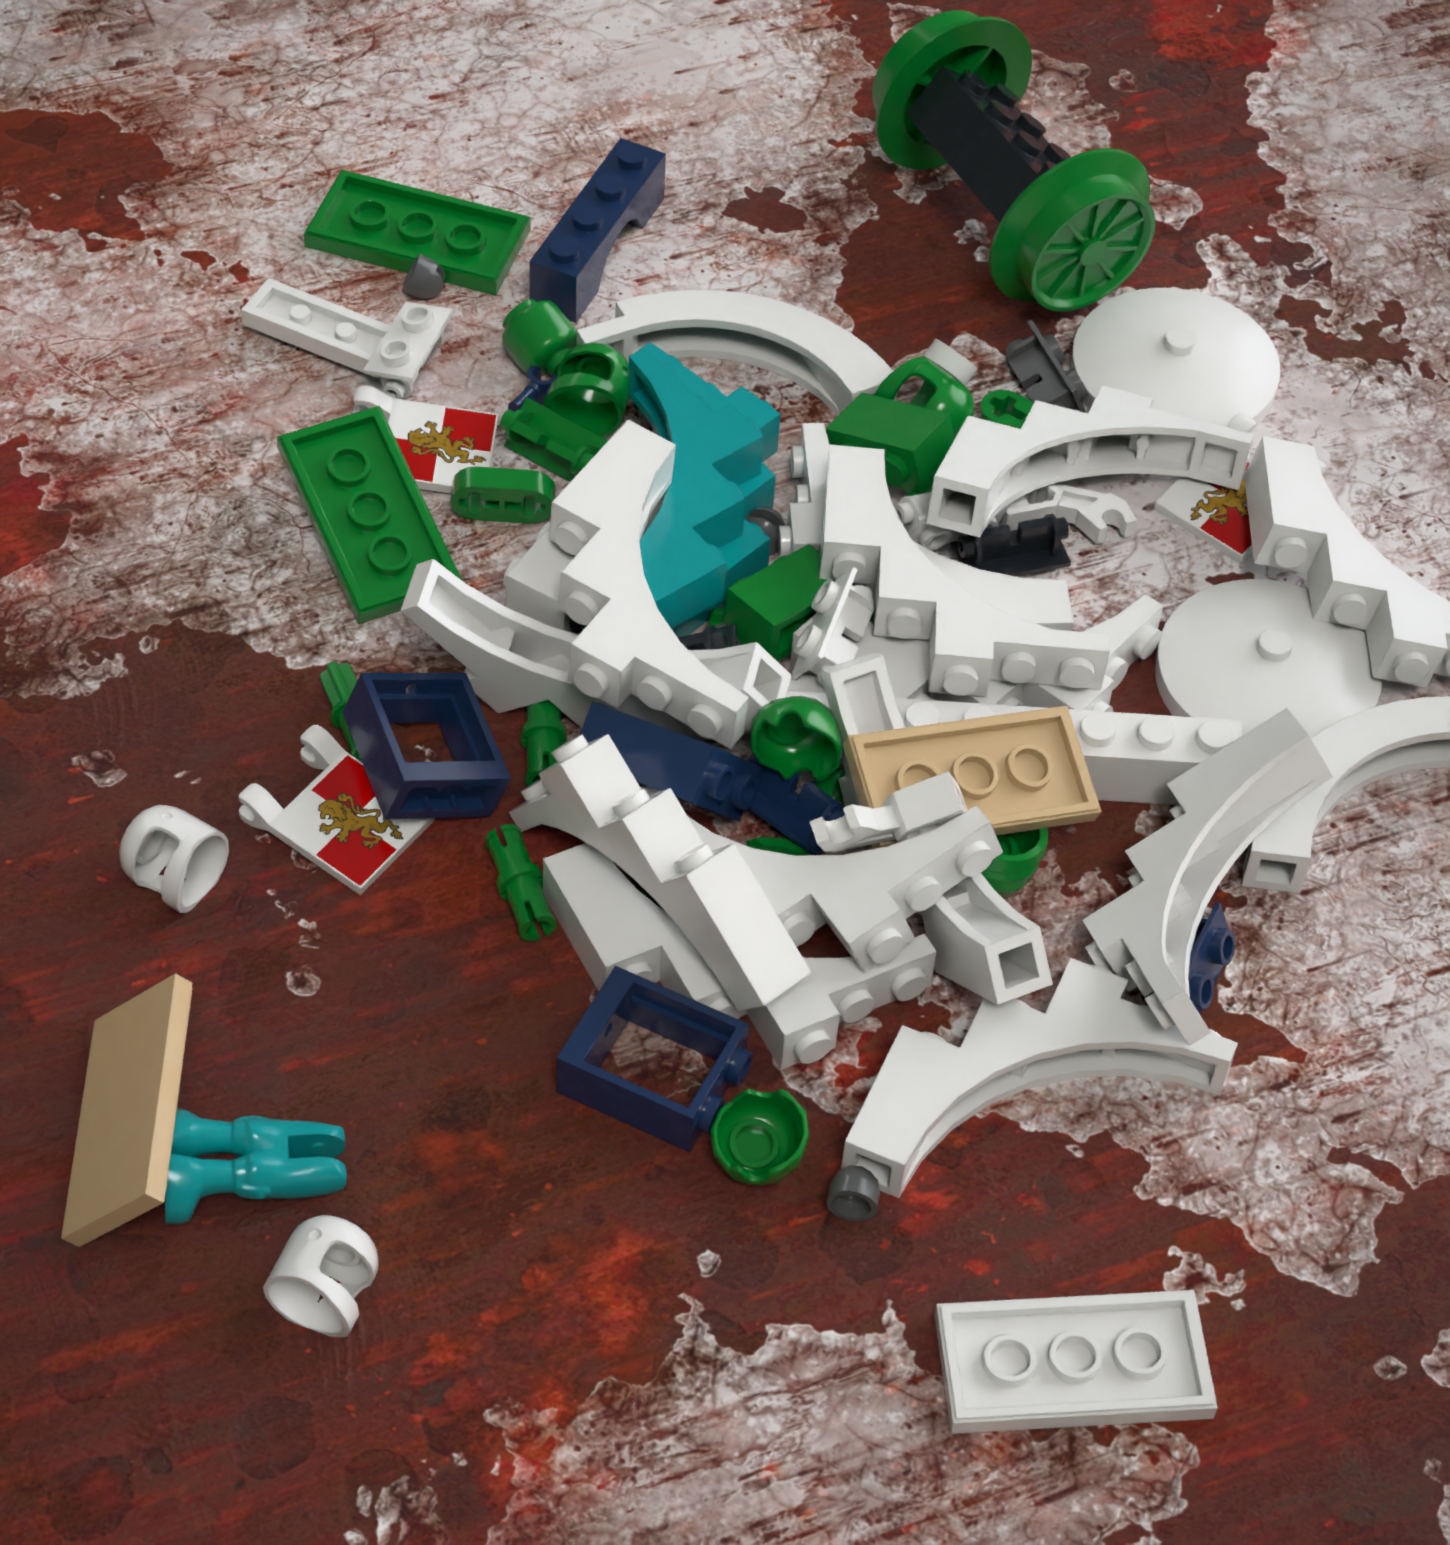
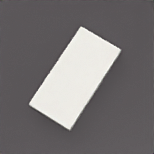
M1194 1290L936 1304L934 1317L951 1434L1214 1419L1217 1403Z

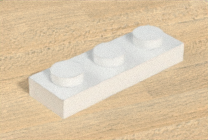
M270 278L264 282L241 309L242 325L360 372H363V369L390 327L388 324Z

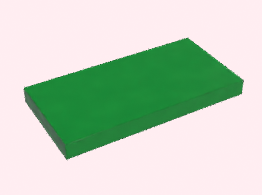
M341 169L304 232V246L405 273L409 272L413 261L420 253L433 259L442 267L445 274L444 283L496 296L531 230V217Z
M380 406L277 436L279 453L357 624L399 612L416 565L434 559L462 580Z

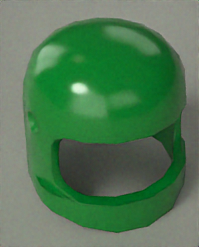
M591 342L577 345L570 349L560 362L557 379L552 382L547 390L544 406L603 438L616 432L622 422L629 400L627 394L629 363L627 359L616 349L606 344Z
M925 356L906 361L881 382L874 395L894 400L898 390L907 379L914 376L924 379L919 392L909 404L950 414L954 438L959 433L967 416L973 417L975 408L970 390Z

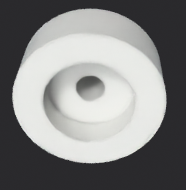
M936 338L923 355L964 386L967 385L978 369L957 351Z

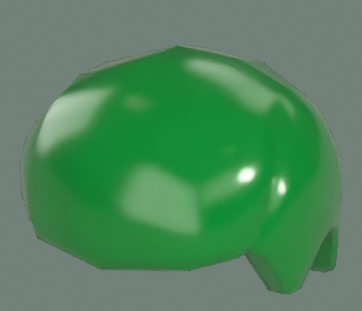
M790 696L772 700L770 703L765 704L754 716L751 724L750 748L760 764L779 771L780 775L786 780L790 779L797 772L808 771L819 782L826 779L840 767L842 735L830 708L816 698Z
M753 1089L744 1090L735 1096L732 1101L727 1102L716 1114L710 1129L714 1160L737 1182L755 1186L778 1183L799 1167L808 1146L809 1129L806 1111L789 1092L783 1089H779L776 1092H760Z

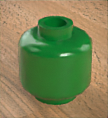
M527 299L513 308L503 321V328L505 330L502 334V346L526 374L529 367L538 366L541 368V377L548 373L553 377L555 373L557 374L558 366L565 354L570 349L576 347V327L557 305L550 300L536 302L534 299Z

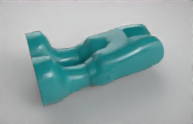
M177 1109L165 1194V1225L183 1224L190 1221L200 1199L207 1195L235 1193L243 1198L261 1200L309 1198L343 1190L347 1182L346 1167L343 1162L334 1157L340 1155L345 1149L344 1129L341 1126L320 1122L268 1119L261 1116H244L233 1120V1122L199 1118L185 1109ZM231 1153L239 1157L233 1160L197 1158L205 1154Z

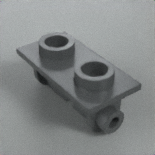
M1029 320L1027 323L1033 336L1026 340H1014L1007 346L1006 362L1008 366L1013 370L1023 388L1040 379L1042 380L1026 389L1032 402L1037 400L1073 410L1077 409V411L1086 413L1081 399L1088 396V392L1074 368L1066 372L1064 371L1060 363L1065 361L1066 358L1053 334L1049 333L1043 337L1033 320Z

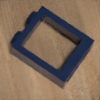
M376 672L360 674L342 713L384 819L491 817L511 777L467 674L437 672ZM438 722L454 761L405 762L390 723Z
M592 701L580 735L583 734L589 743L609 734L638 784L645 787L649 786L659 791L671 788L677 799L740 822L744 810L751 806L758 791L757 775L761 768L760 766L711 744Z
M615 966L557 1056L556 1092L691 1152L702 1132L710 1134V1129L718 1110L725 1105L726 1101L723 1099V1096L729 1086L732 1084L739 1087L750 1069L753 1052L747 1050L749 1024ZM628 1022H632L716 1060L689 1107L600 1068Z

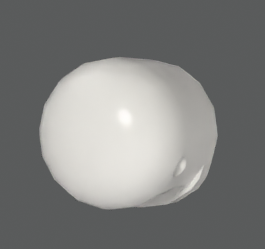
M156 805L143 810L127 827L119 848L121 867L130 880L138 886L161 893L162 900L166 905L179 913H187L192 910L217 884L226 866L229 854V843L224 833L182 809L167 805ZM167 866L164 875H159L163 868Z
M320 1215L303 1221L291 1234L263 1286L265 1298L274 1310L292 1323L330 1337H347L359 1316L358 1305L354 1298L360 1291L372 1284L378 1271L379 1259L374 1242L361 1228L342 1218ZM321 1295L323 1298L318 1302L319 1296Z

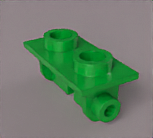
M526 397L521 409L515 412L511 409L507 410L499 424V427L505 431V437L507 438L504 446L570 482L609 441Z

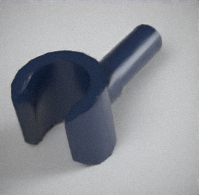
M538 366L529 367L527 371L528 385L524 388V391L509 403L508 409L514 412L521 409L526 397L544 405L547 390L552 382L557 379V374L555 373L549 380L541 381V368Z

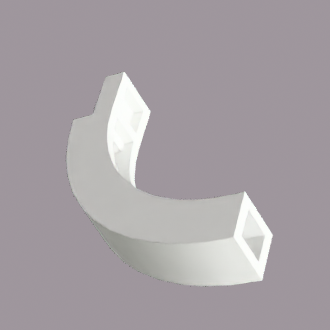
M678 290L640 295L616 301L614 319L577 330L576 346L591 342L606 344L620 352L627 359L628 363L630 355L651 342L668 355L676 358H717L764 368L806 388L823 401L836 416L861 392L874 395L881 382L893 372L889 365L866 343L830 320L795 305L748 293L723 290Z
M1450 696L1407 699L1371 707L1343 718L1312 737L1311 740L1333 777L1299 799L1270 823L1249 844L1243 865L1241 886L1300 893L1311 860L1312 836L1323 819L1337 804L1364 786L1391 775L1428 768H1450Z

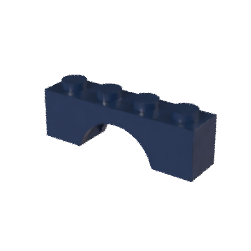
M622 138L618 140L531 258L530 299H534L536 302L550 300L557 305L571 322L576 323L599 292L606 260L620 231L626 224L643 229L663 202L666 153Z

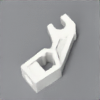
M1055 483L1032 491L1013 501L998 523L999 526L1008 524L1012 531L1017 530L1018 522L1044 518L1046 514H1054L1056 518L1064 517L1067 523L1075 524L1090 539L1099 544L1105 542L1108 529L1106 524L1118 527L1124 538L1134 535L1137 519L1128 503L1111 492L1106 494Z
M947 771L893 792L884 801L883 807L872 809L851 804L843 808L845 813L843 817L832 821H825L823 817H819L809 822L817 844L825 852H835L890 840L902 842L934 830L968 811L958 783Z

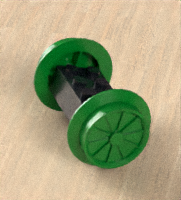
M963 10L946 11L931 16L912 27L898 39L883 58L875 75L872 100L876 110V137L882 151L894 163L909 169H931L949 164L1000 224L991 243L989 270L995 285L1006 296L1022 302H1038L1044 308L1061 312L1083 308L1102 299L1120 286L1133 273L1146 255L1154 236L1155 214L1148 203L1150 181L1145 167L1131 153L1114 148L1090 150L1071 157L1061 147L1054 143H1049L1043 135L1046 132V128L1033 116L1021 112L1017 107L1030 79L1032 52L1026 36L1016 25L1002 18L980 17L972 12Z

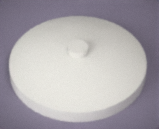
M1179 288L1135 290L1115 296L1097 306L1079 326L1074 338L1070 360V369L1074 368L1088 392V396L1081 399L1088 410H1090L1103 385L1153 398L1151 407L1153 409L1227 427L1238 413H1243L1255 420L1257 427L1268 415L1273 405L1280 379V362L1277 351L1267 333L1257 322L1242 310L1219 298Z
M1234 580L1210 586L1192 595L1181 603L1166 621L1155 657V677L1158 690L1164 704L1173 716L1241 720L1242 736L1288 708L1310 738H1312L1323 729L1345 717L1377 706L1382 688V679L1374 678L1372 675L1366 631L1313 620L1309 589L1274 580Z

